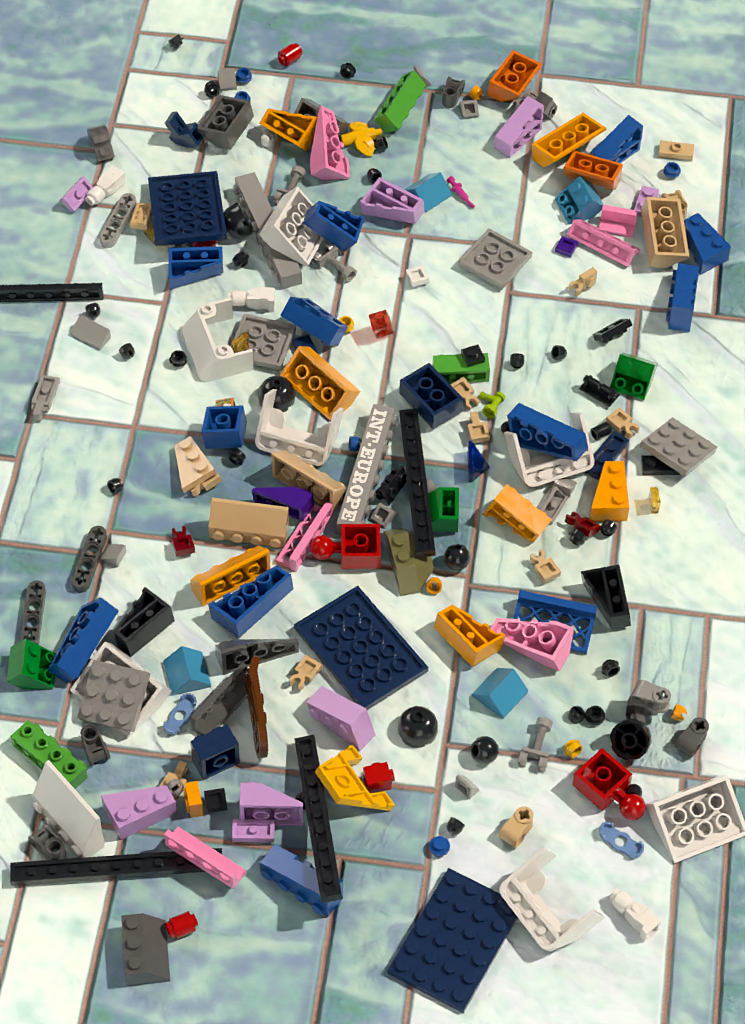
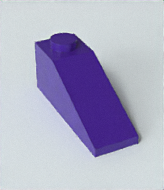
M261 487L252 489L255 503L288 507L289 516L301 521L305 520L314 506L313 493L306 489L298 487Z

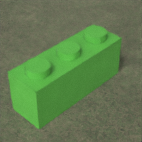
M483 353L485 357L484 363L467 367L461 354L433 355L432 366L448 383H454L462 377L468 383L489 382L490 366L488 353Z

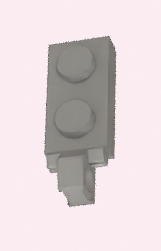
M41 375L31 401L33 421L41 422L44 413L49 412L60 384V378Z

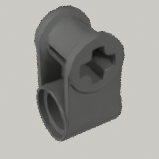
M448 76L442 95L444 107L453 108L457 105L464 91L465 80L459 81Z
M540 92L536 101L544 105L543 114L551 119L555 115L558 106L552 97Z
M702 717L693 719L686 730L678 737L674 747L692 758L706 739L709 729L708 721Z
M91 724L85 725L81 729L80 734L89 764L93 766L94 763L103 759H111L98 728ZM90 735L95 736V737L92 738V739H87V738H86L87 736H90Z
M43 824L37 833L28 837L31 845L48 860L66 859L64 842L47 824Z

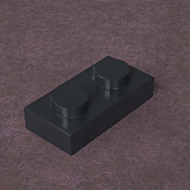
M619 319L592 335L595 341L606 343L611 341L614 335L627 332V328L632 326V322L630 319Z
M641 455L642 475H680L679 472L655 456Z

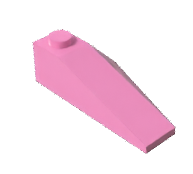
M323 106L319 107L310 156L311 175L321 180L349 179V161L347 157H344L342 151L344 145L343 142H340L337 134L339 133V128L334 111Z
M496 618L490 628L498 634L502 632L506 635L504 645L559 672L569 657L574 629L560 622H539L538 620L529 622L520 621L519 619Z

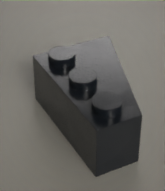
M620 565L581 571L582 584L611 629L631 626Z
M146 587L143 588L139 599L135 600L132 604L133 608L129 614H125L113 632L117 646L130 657L175 621L171 606Z

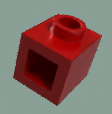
M376 762L370 766L363 767V780L370 794L392 790V781H395L393 769H389L387 762Z

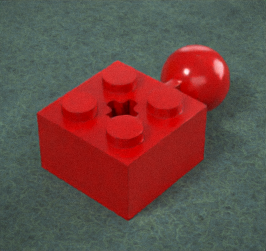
M341 524V542H333L329 537L320 535L311 541L310 552L318 560H326L333 553H341L342 569H380V524Z
M603 748L574 773L572 786L601 811H604L616 800L620 804L619 809L622 816L628 820H638L645 814L646 803L644 799L637 794H626L624 792L631 785L633 774Z

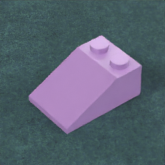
M247 782L240 784V819L275 820V826H303L302 802L262 783Z

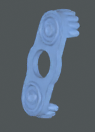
M186 693L180 696L179 704L171 711L168 721H164L163 727L168 735H177L183 726L189 722L190 715L197 703L194 694ZM177 712H184L186 714V718L183 720H177L174 716Z
M608 821L600 825V837L615 850L623 852L631 858H638L644 852L642 841L637 843L627 833L620 832L614 828L612 822ZM623 837L627 840V844L625 846H618L615 843V839Z

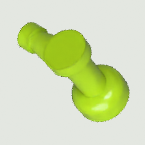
M481 392L479 398L491 402V404H486L483 407V414L488 418H495L497 415L496 408L500 402L505 400V395L502 392H496L495 395Z

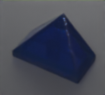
M468 441V482H473L488 470L490 466L474 443Z

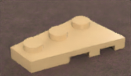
M191 436L174 445L181 486L184 493L217 474Z

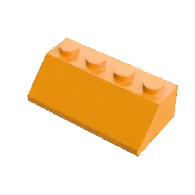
M581 113L532 143V159L542 167H546L606 131V127L585 113Z
M298 346L279 375L288 379L292 383L293 388L329 420L332 419V414L339 408H344L343 412L348 409L361 392L310 347Z
M261 546L253 549L250 548L241 555L231 557L228 561L215 565L202 574L195 575L190 579L192 592L204 607L222 598L223 595L240 589V586L244 583L253 582L256 580L255 577L271 569L270 551Z

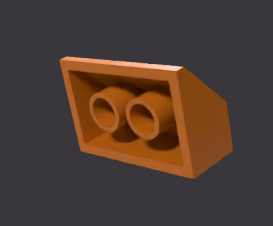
M512 50L489 81L487 95L500 102L519 98L540 70L542 64Z
M573 151L564 166L565 176L573 180L580 176L592 182L593 185L616 190L620 183L623 164Z

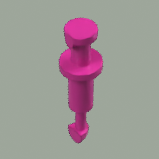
M450 176L446 182L452 185V192H456L463 201L469 204L470 208L476 207L469 201L468 195L461 188L462 184L456 183L454 181L455 178Z

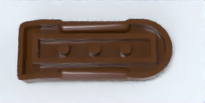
M252 656L245 676V688L249 703L257 758H267V717L263 709L264 698L260 690L258 677L260 658Z

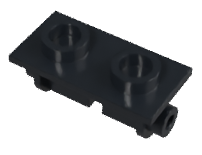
M585 375L583 378L584 383L579 388V390L609 407L620 396L616 389H612L604 383L601 384L592 375Z
M403 466L399 469H393L385 480L387 484L383 483L376 491V498L379 500L385 499L389 506L407 483V475Z

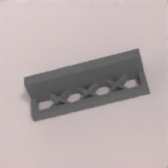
M242 662L191 716L193 731L199 735L211 732L214 728L221 726L247 699L245 676L248 667L245 663Z

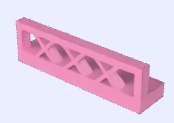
M582 219L573 220L567 233L568 237L625 266H630L634 255H638L641 249Z
M325 502L323 507L314 504L305 520L299 523L276 559L277 564L297 572L310 551L311 541L315 537L320 536L333 516V504ZM314 511L318 512L316 518L312 520V513ZM310 526L306 533L303 534V527ZM301 540L297 547L294 548L293 542ZM292 554L289 562L283 559L285 555Z
M177 827L174 832L170 830L165 832V845L232 889L245 876L246 870L180 827Z

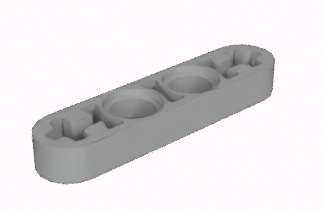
M126 193L120 197L100 234L102 247L112 248L117 243L136 206V197L133 194ZM120 212L126 213L124 216H118L117 214ZM112 225H119L117 229L110 228Z

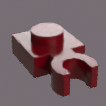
M572 512L571 516L567 514L565 517L567 524L574 525L573 529L580 530L586 537L598 533L601 525L587 517L581 518L576 512Z
M182 526V532H176L175 528H172V545L176 557L195 553L191 534L187 535L186 527Z

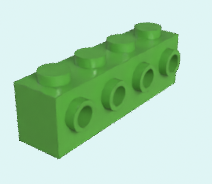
M414 70L402 75L374 118L386 133L396 132L402 127L403 120L409 116V111L416 105V100L423 94L426 84Z
M27 720L11 735L12 745L41 770H43L45 762L49 760L74 789L88 778L85 763L80 759L76 760L67 748L59 746L57 740L51 735L47 736L38 724H33Z

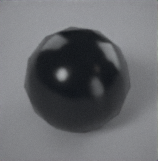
M451 545L444 552V562L451 570L461 571L470 563L471 555L464 545Z
M488 736L478 737L471 745V756L480 764L487 765L492 763L499 754V745L493 738Z

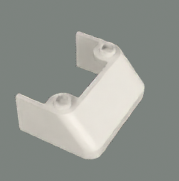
M231 297L201 305L182 327V336L200 380L205 382L254 370L252 349L234 353L229 345L215 346L207 326L233 319Z
M272 389L266 393L255 438L256 446L260 450L269 453L286 450L298 456L305 463L315 466L323 465L328 460L337 439L344 408L336 410L332 414L331 423L324 424L320 428L319 434L316 435L284 426V413L279 409L273 408L276 390Z
M569 412L573 428L586 434L588 449L577 462L549 454L530 459L528 451L520 448L517 434L508 431L504 432L510 460L525 485L536 487L590 470L593 467L594 456L583 413Z
M543 847L502 882L500 894L539 946L547 951H553L579 940L605 917L592 909L580 920L569 919L563 925L558 921L538 895L546 885V877L541 869L556 857L552 851Z

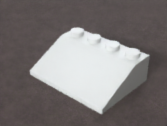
M296 187L282 196L259 235L274 250L307 266L324 237L303 224L306 212L313 206V203L299 187Z
M104 642L70 691L82 700L93 660L148 671L115 645ZM150 674L135 731L162 706L172 692L171 689L152 674ZM118 729L127 737H130L134 733Z
M49 760L45 762L33 792V806L39 814L43 813L45 815V820L51 828L55 827L59 831L58 835L62 841H67L71 845L70 848L76 857H91L105 847L100 817Z
M728 775L717 776L646 804L652 823L673 863L745 836V821Z

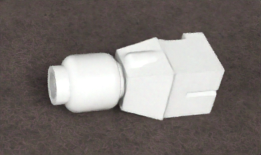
M113 165L101 174L97 185L87 193L86 202L90 206L97 205L105 196L108 197L114 194L120 187L126 184L125 173Z
M259 286L247 290V293L244 290L228 292L227 298L231 297L232 306L243 307L247 304L248 308L256 310L268 309V312H274L275 288Z
M617 888L611 893L609 898L612 900V905L620 913H625L624 917L631 927L640 933V938L644 942L659 930L661 921L648 907L637 902L634 903V899L626 891H620Z

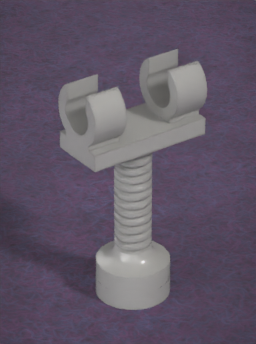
M294 166L290 173L292 179L288 189L278 187L274 195V203L278 204L283 195L296 188L298 180H302L306 173L304 168L301 166Z
M330 242L324 245L326 248L324 250L325 255L322 256L319 252H316L313 256L314 258L311 261L318 265L319 268L330 263L342 272L341 276L348 282L356 276L357 271L353 267H346L335 259L338 256V248Z
M545 717L537 718L535 728L538 732L533 749L522 746L518 765L526 766L528 758L539 760L538 770L545 772L549 753L540 750L545 733L550 732L553 722Z

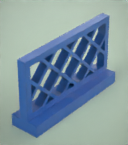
M523 590L519 591L513 619H518L519 617L520 621H527L535 616L539 622H542L538 614L543 611L548 612L551 618L544 622H559L557 618L562 615L567 616L571 622L566 625H574L579 632L573 635L572 640L581 636L585 641L584 648L575 646L572 641L570 651L587 654L597 606ZM520 607L529 608L532 614L523 618L519 612ZM580 620L590 621L589 627L584 630L579 628L577 622Z

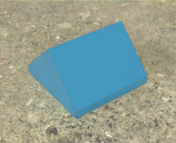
M441 172L428 174L404 189L423 199L425 213L452 196Z
M181 646L163 660L172 696L211 687L204 656L201 651Z
M496 668L472 694V697L504 719L528 693V689L514 669Z

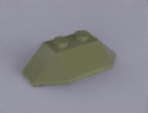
M404 528L383 531L400 596L419 593L434 570L431 556L416 558L413 531Z

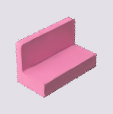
M603 204L599 229L609 234L632 238L638 211Z

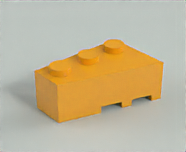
M267 109L259 124L307 152L314 140L317 117Z
M605 461L591 507L590 520L594 522L606 519L611 521H627L629 500L624 461Z
M507 484L482 514L485 517L490 515L498 519L497 523L502 526L505 523L514 528V533L534 543L551 521L545 512L540 511L530 500L522 497L516 489Z
M450 605L438 612L434 624V629L472 667L502 650L506 636L502 632L498 634L491 630L486 623L481 624L473 619L472 615L454 605Z

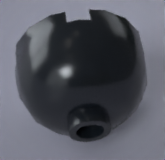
M238 203L226 208L224 219L226 232H229L233 238L242 239L253 233Z
M272 376L264 380L260 385L258 400L261 407L265 394L272 389L276 390L273 408L286 412L288 407L293 406L295 391L288 379L282 376Z
M414 706L402 713L398 721V734L405 744L421 748L435 740L438 733V722L435 714L430 709L423 706Z
M638 719L620 721L610 733L612 750L618 757L624 760L640 759L648 752L652 743V735L649 728Z

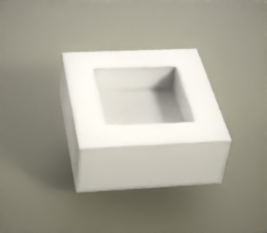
M423 265L406 270V276L412 287L429 283V277Z

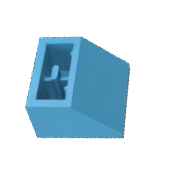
M580 176L555 198L568 224H572L575 219H582L584 221L592 219L603 207V202L592 182Z

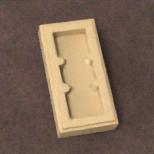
M660 140L658 157L693 161L694 144Z
M136 204L129 223L130 229H148L152 218L151 204Z

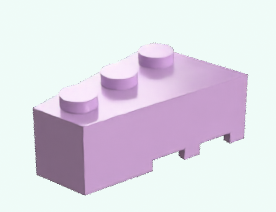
M527 96L500 131L496 133L494 148L511 158L542 130L544 105Z
M381 177L378 178L360 202L362 214L415 224L425 212L423 199Z
M323 686L306 702L309 714L314 719L320 721L349 744H353L359 751L376 735L366 708Z
M167 785L101 795L103 808L120 840L177 814L176 801Z

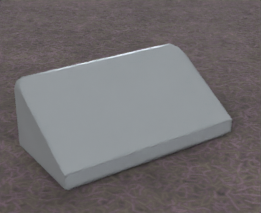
M82 315L79 316L70 333L72 336L99 350L111 339L108 328Z
M554 485L546 491L536 508L547 514L551 519L549 524L552 525L569 496Z

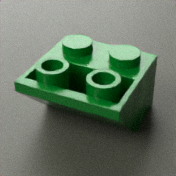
M624 352L621 353L610 388L616 389L617 392L645 400L658 363Z
M439 487L429 492L433 531L458 532L459 488Z
M28 639L15 644L10 648L7 682L21 689H53L55 675L48 671V668L56 653Z

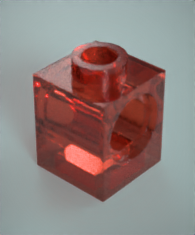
M386 310L369 314L372 330L376 338L394 334L391 319Z

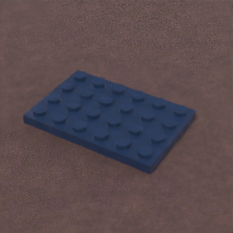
M217 171L148 177L156 246L227 239Z
M359 586L354 587L294 624L296 632L352 699L367 710L428 672L429 667Z
M448 868L388 968L387 974L464 1013L518 917L500 893Z

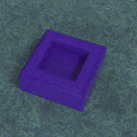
M562 236L555 247V252L571 258L578 247V242Z

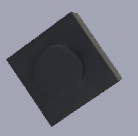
M478 344L461 349V355L467 367L485 362V357Z
M224 788L204 791L207 813L227 810Z

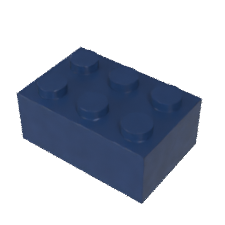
M430 363L400 379L399 394L413 409H418V414L432 429H435L463 411V397Z

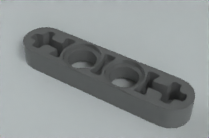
M102 526L92 527L87 536L72 577V586L76 592H86L92 583L107 541V532ZM100 533L101 535L98 536L97 542H95V536ZM90 548H96L98 550L95 554H89L87 552ZM84 564L92 565L89 570L81 568ZM82 576H84V582H82L81 585H78V583H80L82 580Z
M38 580L32 581L27 587L20 639L21 641L24 639L29 640L30 633L33 638L31 641L39 645L46 589L44 583ZM36 588H39V589H40V590H38V593H37V596H38V597H35V594H34V591L36 590ZM32 604L40 605L37 610L29 609ZM31 620L38 622L34 627L27 626V623Z

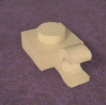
M594 267L579 275L578 280L572 281L569 284V290L577 288L575 296H578L588 287L591 288L596 283L598 271Z
M477 411L470 412L471 418H469L470 424H467V430L471 444L490 441L486 421L480 422Z
M180 760L175 773L168 772L160 786H165L169 781L178 779L185 788L187 780L184 779V776L189 770L187 768L188 763ZM178 783L175 787L171 788V791L174 792L178 789L180 784ZM180 795L173 796V798L178 800Z

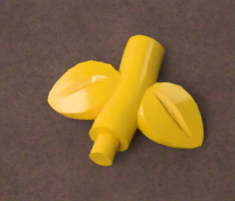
M360 121L350 123L349 129L351 132L340 135L344 147L355 143V148L359 152L372 157L374 152L373 140L376 139V136L382 135L381 128H368L367 123Z

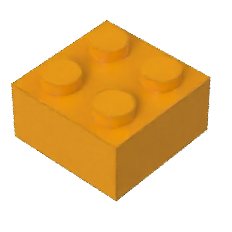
M198 781L185 783L183 792L187 814L190 813V818L203 816Z

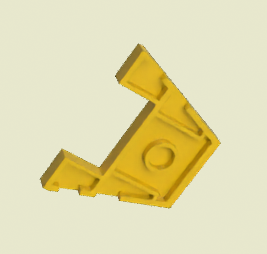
M353 744L316 769L315 773L336 804L391 811L395 806L386 791L370 794L350 765L359 764L362 760L361 755Z

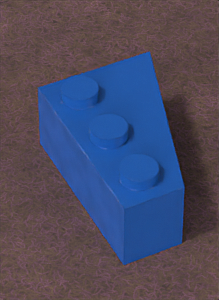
M628 115L591 151L590 155L621 164L640 150L643 125Z
M318 201L307 210L303 224L345 252L357 243L365 217L351 215L349 211L343 212L333 205Z
M699 213L684 220L688 249L693 254L694 262L700 266V275L728 261L731 246Z
M222 246L168 248L170 290L223 273Z
M290 297L280 315L307 331L310 335L320 339L321 343L326 346L339 345L348 326L309 298Z

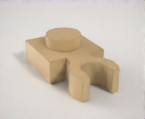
M464 377L451 384L463 397L465 408L468 411L472 408L469 404L470 402L475 403L476 406L479 405V399L476 396H472L474 389Z
M620 407L606 417V422L617 432L625 431V435L630 439L633 436L631 430L639 433L640 427L632 423L633 418Z
M217 473L190 489L191 493L195 497L200 494L202 489L208 491L222 482V479Z
M542 549L538 553L540 557H535L533 553L530 554V561L535 564L534 570L544 584L561 576V571L552 558L545 559V552Z
M305 655L295 667V675L290 677L289 685L292 686L294 682H300L298 690L301 691L305 686V681L312 682L321 671L322 664Z

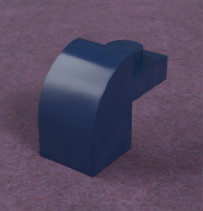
M177 111L172 112L164 123L171 132L170 140L185 148L198 147L204 138L197 131L198 124L196 122L186 124Z

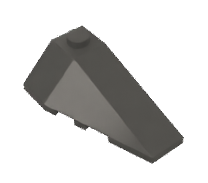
M234 639L215 645V651L221 671L225 675L234 672L242 662L249 667L252 656L259 657V664L298 653L299 642L298 639Z

